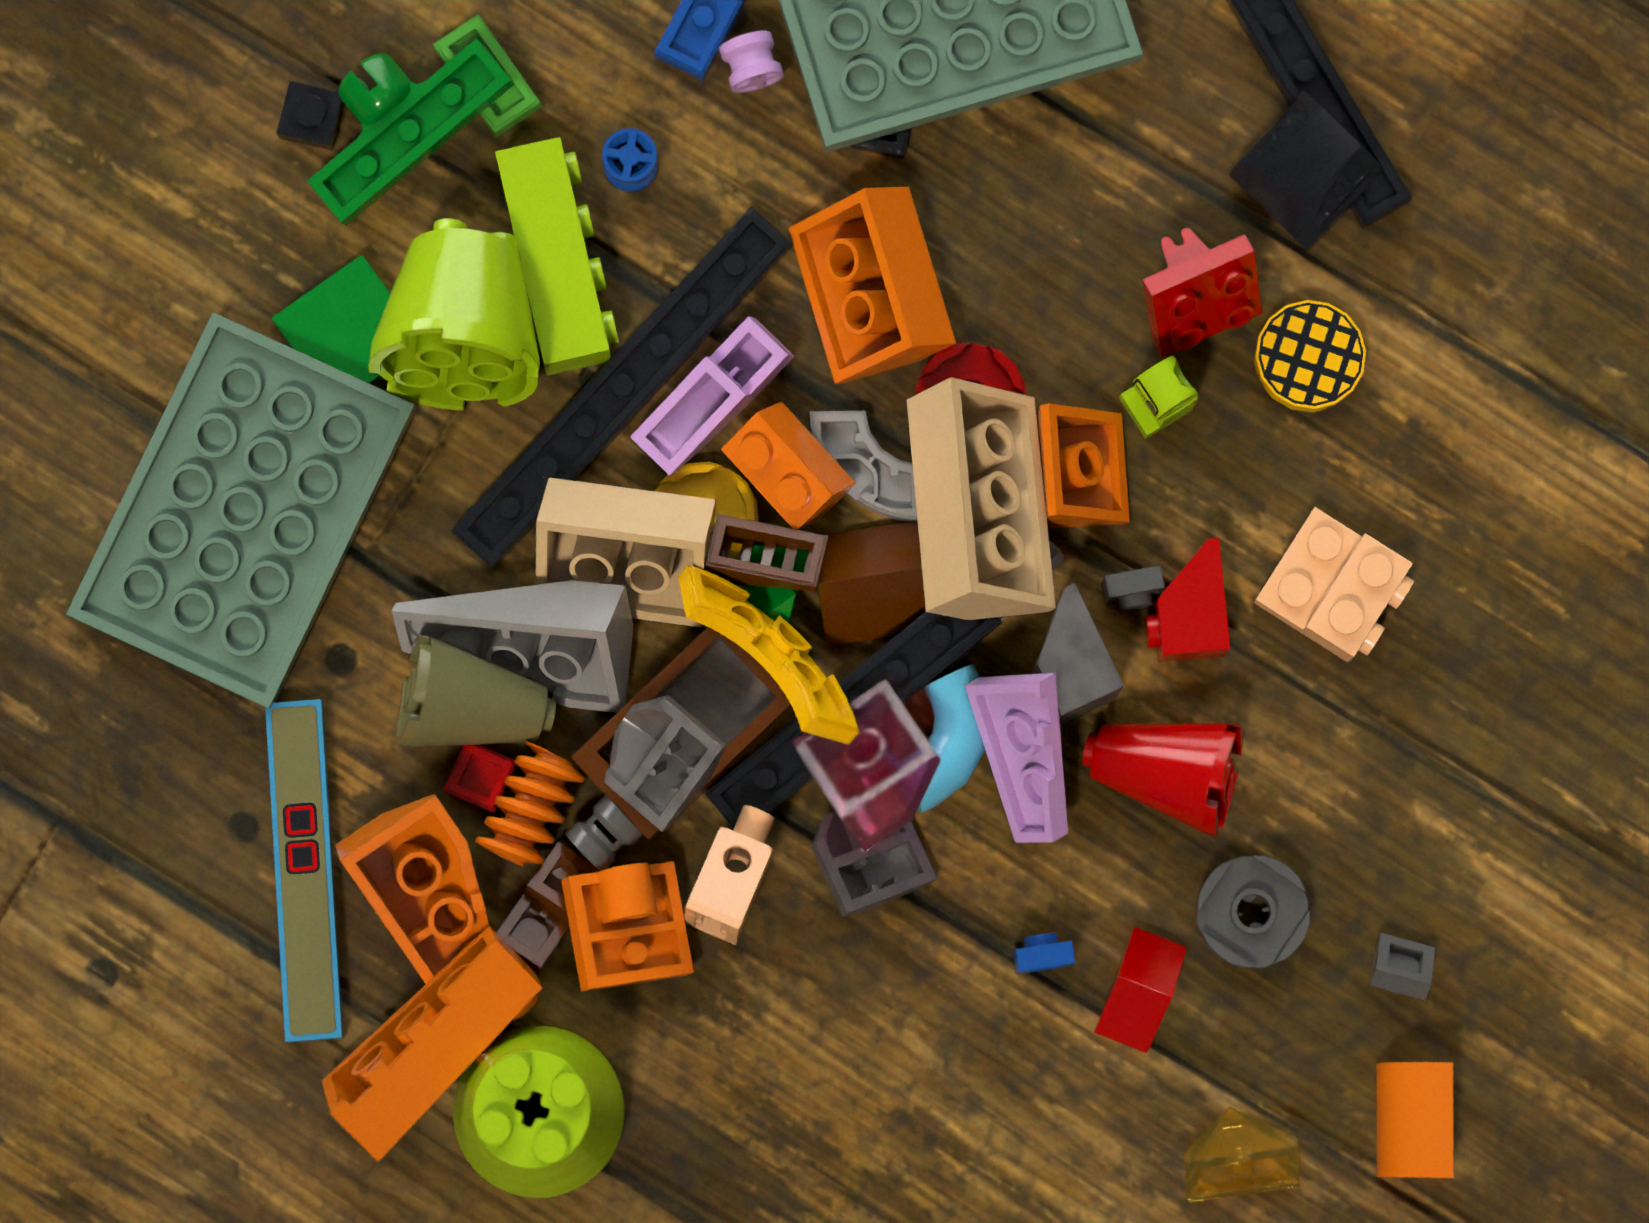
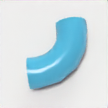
M974 664L956 670L924 687L934 714L932 735L923 748L912 756L897 762L898 772L904 787L919 813L938 806L965 786L985 754L983 741L964 686L980 678Z

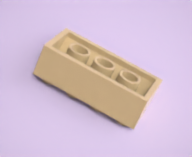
M950 377L907 399L926 612L965 620L1042 613L1056 609L1035 397Z

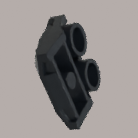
M1303 90L1280 120L1237 163L1228 175L1309 251L1347 213L1361 194L1380 175L1384 167L1321 105Z

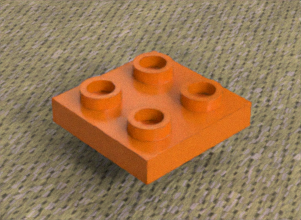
M674 861L651 865L649 863L622 865L595 873L568 876L561 880L581 992L681 977L694 973Z

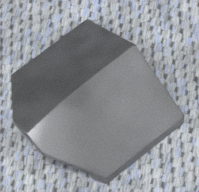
M669 695L632 705L615 729L610 766L606 770L604 783L663 832L711 779L727 744Z
M851 805L826 814L811 845L842 917L872 910L937 880L909 815L904 809L893 808L885 810Z

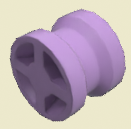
M755 31L739 35L726 41L719 47L722 61L728 63L732 71L729 77L732 92L744 93L758 90L774 84L784 76L781 63L775 61L771 53L774 47L771 32Z

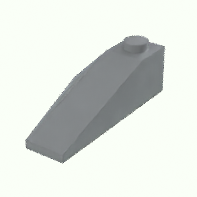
M570 580L399 602L393 606L392 615L401 650L405 653H411L418 634L426 635L547 686L548 692L553 693L552 699H556L557 704L569 708L618 713L626 705L633 622L625 585Z

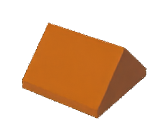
M1050 403L1040 405L1036 417L1048 529L1130 523L1122 413Z

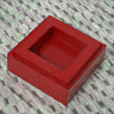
M479 744L463 745L443 791L496 815L499 808L495 805L494 801L497 796L505 795L508 789L505 779L507 776L514 775L517 765L515 760Z

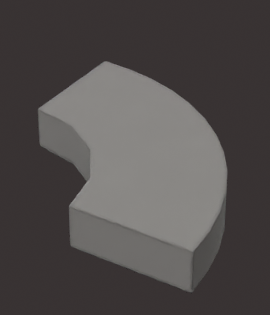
M810 411L812 435L856 482L846 495L878 515L904 522L918 521L913 465L910 462L900 461L880 447L869 430L866 411Z

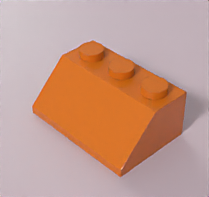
M909 186L864 188L788 228L835 384L846 383L916 363L956 344Z

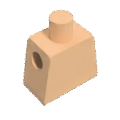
M743 805L733 831L724 827L719 828L685 907V925L731 944H737L772 858L773 848L764 844L775 819L772 815L755 807ZM736 859L744 862L747 865L745 871L740 873L730 871L726 868L728 861Z

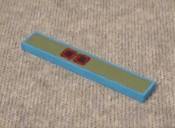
M322 699L273 703L271 709L265 707L285 1042L344 1038L324 703Z

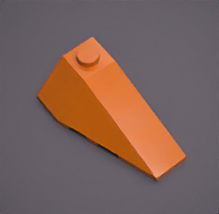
M435 794L384 812L335 844L341 863L425 984L490 926L467 840Z

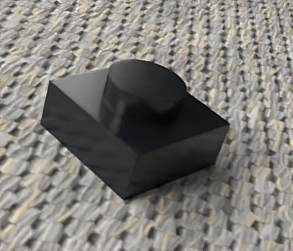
M290 81L277 129L279 139L333 151L344 107V102L341 100L339 92Z

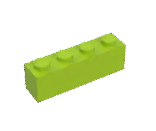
M560 137L495 151L514 236L519 241L518 251L521 257L526 289L547 376L608 362L611 358L609 345L619 343L612 310L600 311L596 292L607 290L600 258L588 259L584 239L595 236L587 204L576 206L572 186L582 184L575 151L564 154Z

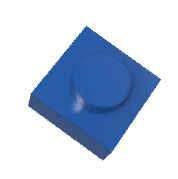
M1057 933L1024 937L1025 948L1015 949L1012 952L1016 975L1070 967L1075 964L1072 941L1058 943Z

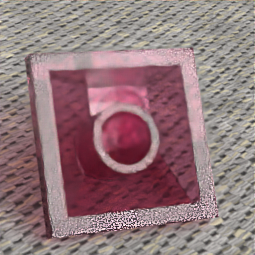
M886 679L849 703L859 729V734L849 745L810 733H804L792 741V744L831 804L865 852L913 819L941 762V759Z

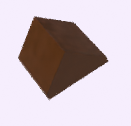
M918 521L825 535L828 536V543L817 585L826 648L894 638L926 612Z

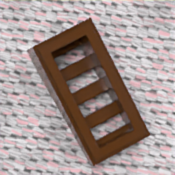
M718 514L705 569L733 584L816 591L828 536ZM732 543L742 544L739 560L729 558ZM754 545L764 546L760 564L750 562ZM776 547L786 548L782 568L772 567ZM798 549L809 550L804 573L793 571Z

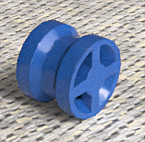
M635 128L621 129L613 133L606 140L602 150L604 173L608 181L616 189L624 192H638L647 188L655 180L658 172L657 148L653 140L645 132ZM638 163H643V164H644V165H639L637 168L633 169V171H632V168L635 167V166H637Z

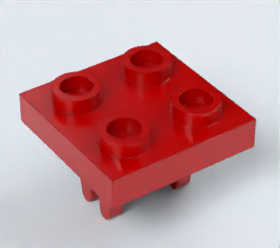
M1184 228L1181 231L1183 244L1180 246L1175 245L1169 237L1162 238L1161 247L1167 269L1142 279L1152 341L1162 358L1176 351L1189 350L1205 338L1228 328L1241 327L1253 317L1262 314L1255 251L1245 234L1212 249H1209L1189 228Z

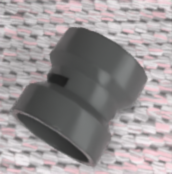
M607 795L594 805L593 815L587 821L576 822L565 833L569 840L599 871L611 868L616 863V854L621 849L633 847L644 836ZM599 822L617 839L615 843L597 826Z

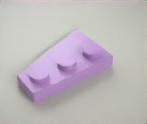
M1056 674L980 677L964 685L1015 843L1054 842L1068 834Z

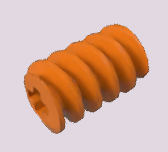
M525 741V744L536 754L535 757L521 755L515 759V764L522 770L525 777L507 776L505 779V784L515 794V797L497 796L494 801L505 817H486L484 824L495 837H476L474 841L480 847L521 867H524L525 863H544L545 858L534 845L536 842L554 843L556 838L544 825L546 822L564 823L566 818L554 805L556 802L574 803L576 798L564 785L566 781L584 783L586 779L571 762L528 741Z

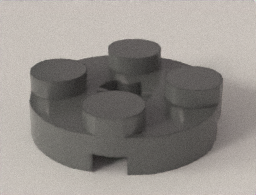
M1242 856L1221 864L1206 878L1196 900L1195 925L1201 933L1205 945L1220 960L1238 968L1263 969L1288 958L1304 940L1310 924V910L1308 911L1306 891L1297 874L1284 863L1267 856ZM1258 897L1266 903L1267 907L1261 911L1268 912V918L1263 925L1254 922L1247 927L1238 918L1243 915V913H1237L1238 904L1241 900L1250 903Z

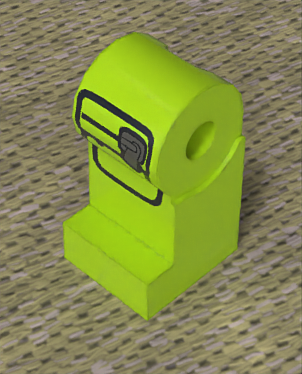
M1174 356L1162 360L1140 374L1132 381L1134 386L1119 396L1123 406L1145 439L1191 412L1198 400L1197 391L1183 375Z

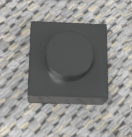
M1160 565L1105 575L1101 582L1105 605L1119 603L1120 611H1131L1153 605L1152 597L1160 595L1165 588Z
M1380 932L1374 948L1370 985L1395 994L1425 1000L1432 984L1435 947Z

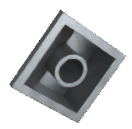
M1075 583L1065 587L1060 596L1032 674H1056L1060 725L1115 700L1124 687Z

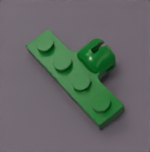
M477 38L430 78L419 84L412 82L394 59L384 53L374 54L360 62L377 83V86L372 90L352 70L341 81L339 96L361 123L362 132L354 142L315 173L307 182L343 225L347 226L515 85Z

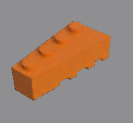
M488 926L322 1080L330 1115L379 1162L467 1067L492 1045L500 1032L512 1020L521 1018L535 1005L538 1000L537 993L542 989L536 973L491 926Z

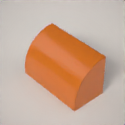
M1453 1062L1376 1063L1377 1177L1454 1178Z

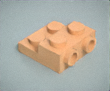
M1314 507L1253 603L1341 659L1349 662L1356 655L1357 651L1367 656L1375 646L1385 629L1376 621L1387 604L1397 609L1409 592L1414 580L1406 576L1413 563L1366 533L1360 536Z

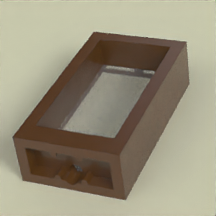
M709 627L571 756L578 766L646 838L652 842L663 832L604 783L605 773L610 763L600 753L603 752L609 760L611 759L615 729L632 705L669 695L727 744L711 779L679 816L793 709L780 686L757 660L739 645Z

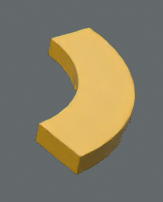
M687 565L678 576L686 619L698 622L724 635L757 660L773 677L788 698L798 719L801 731L849 745L859 734L853 711L834 675L826 678L818 665L809 656L808 653L812 646L781 616H778L774 621L760 609L746 601L750 593L706 570Z

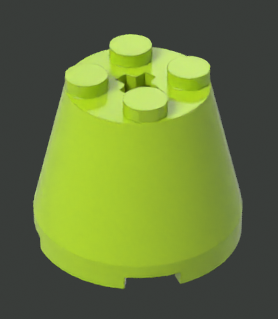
M451 218L435 221L432 231L420 234L411 241L370 347L369 373H378L388 381L387 392L420 405L462 411L465 408V401L498 398V404L506 407L519 403L534 393L538 385L540 359L521 257L518 251V238L509 233L495 232L490 234L479 230L467 229V225L464 222Z
M550 1026L522 1027L496 1037L492 1045L462 1073L453 1103V1122L457 1141L473 1169L495 1187L510 1194L530 1198H548L566 1194L583 1186L597 1176L610 1161L617 1149L625 1119L624 1096L620 1082L605 1056L594 1045L579 1035ZM536 1093H540L543 1095L541 1105L549 1109V1115L546 1120L536 1118L532 1127L526 1126L524 1121L525 1114L515 1110L518 1099L529 1101Z

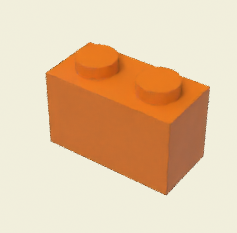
M782 401L756 412L721 448L725 455L792 529L801 530L820 520L856 484Z

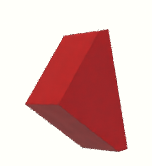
M1133 927L1093 1033L1147 1053L1173 997L1187 947Z

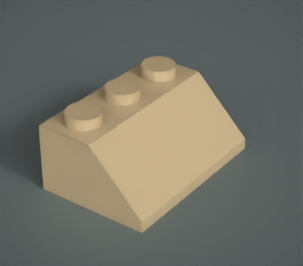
M549 478L536 520L535 585L570 580L625 585L632 618L701 627L702 624L686 619L678 576L687 565L706 570L705 564L714 531L716 499Z

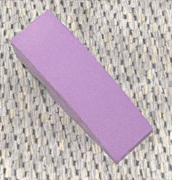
M748 316L710 357L706 356L630 438L669 476H672L731 422L795 356L756 318Z

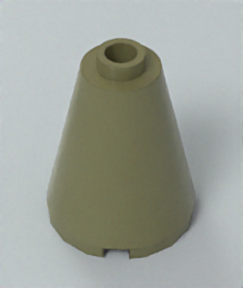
M417 635L409 657V662L417 663V668H411L408 679L404 678L397 723V736L400 737L397 743L398 746L417 748L519 743L525 741L537 742L541 731H551L556 711V699L547 698V686L433 637Z

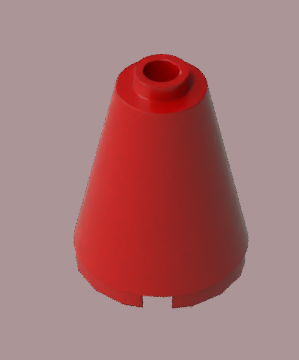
M1232 723L1103 724L1098 734L1089 733L1084 747L1082 764L1083 766L1091 767V779L1198 831L1218 836V828L1223 829L1238 778V772H1234L1235 759L1230 758V755L1232 753L1242 756L1244 731L1241 725Z

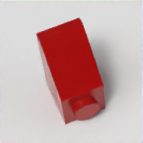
M1219 538L1207 539L1157 599L1153 606V614L1145 615L1144 617L1147 648H1157L1158 662L1225 657L1230 650Z

